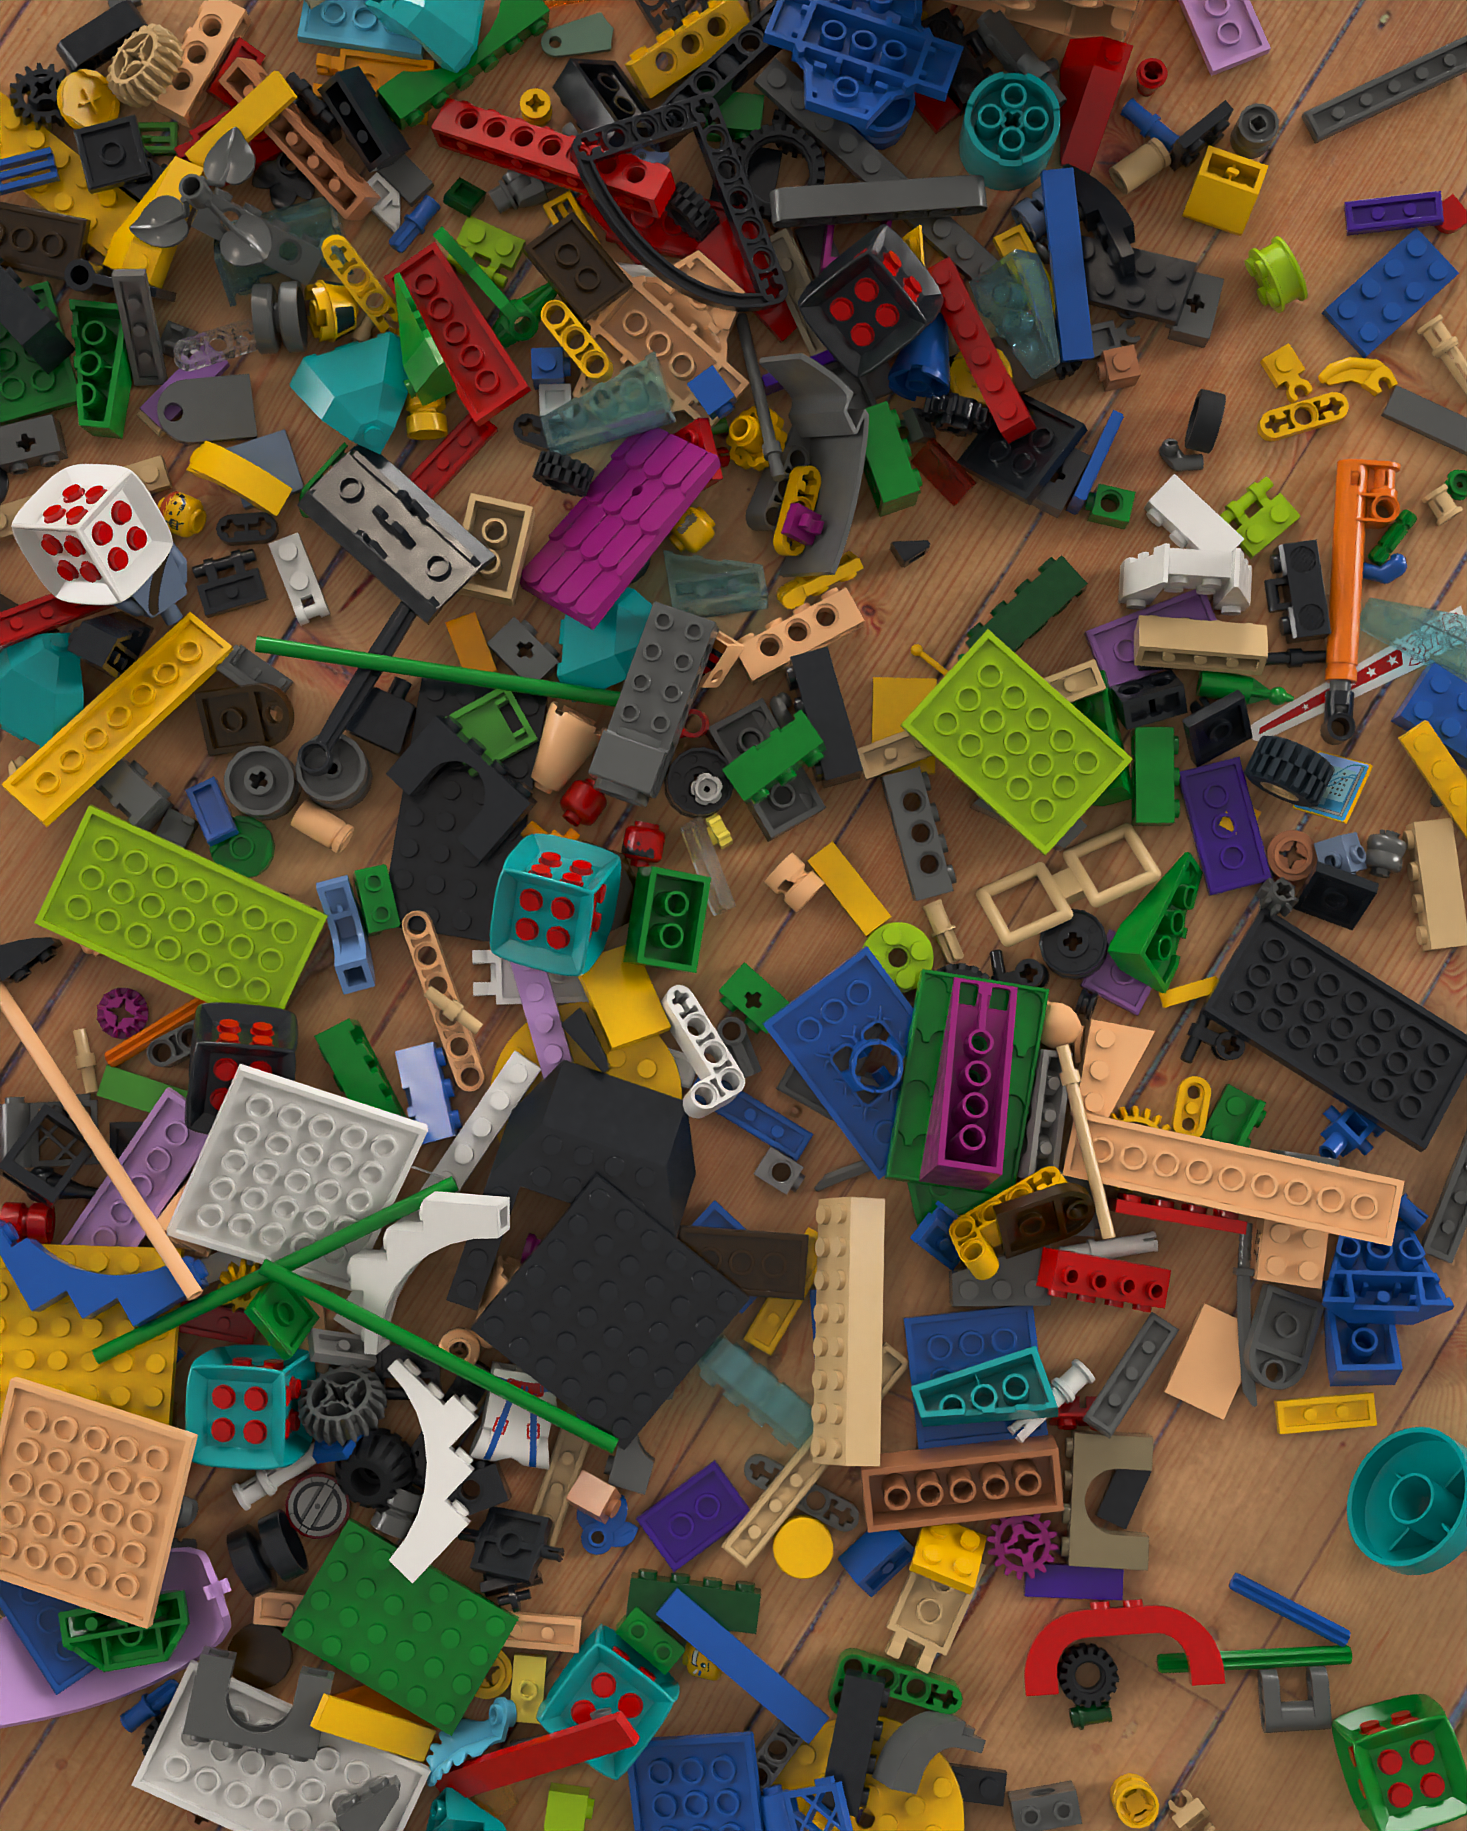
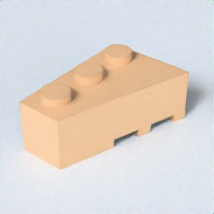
M1092 1019L1086 1021L1081 1062L1078 1066L1081 1079L1078 1085L1085 1113L1109 1118L1155 1031Z

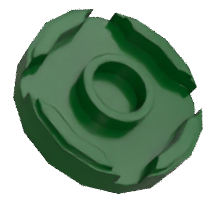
M235 816L233 819L239 834L211 846L209 849L211 857L215 863L245 877H257L269 867L274 858L275 843L272 833L264 823L253 817Z

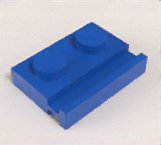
M937 1201L935 1205L938 1207L932 1214L929 1212L910 1239L953 1271L961 1259L949 1235V1228L952 1222L959 1216L943 1203Z

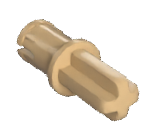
M940 899L923 906L922 908L934 932L931 936L932 938L936 937L945 961L951 964L961 960L964 954L953 931L956 927L955 925L951 926L942 900Z

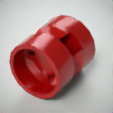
M5 1202L3 1204L0 1220H4L6 1223L10 1222L19 1235V1239L16 1240L17 1243L26 1238L36 1239L40 1244L52 1243L56 1224L54 1206L50 1209L43 1203H32L29 1208L25 1202Z

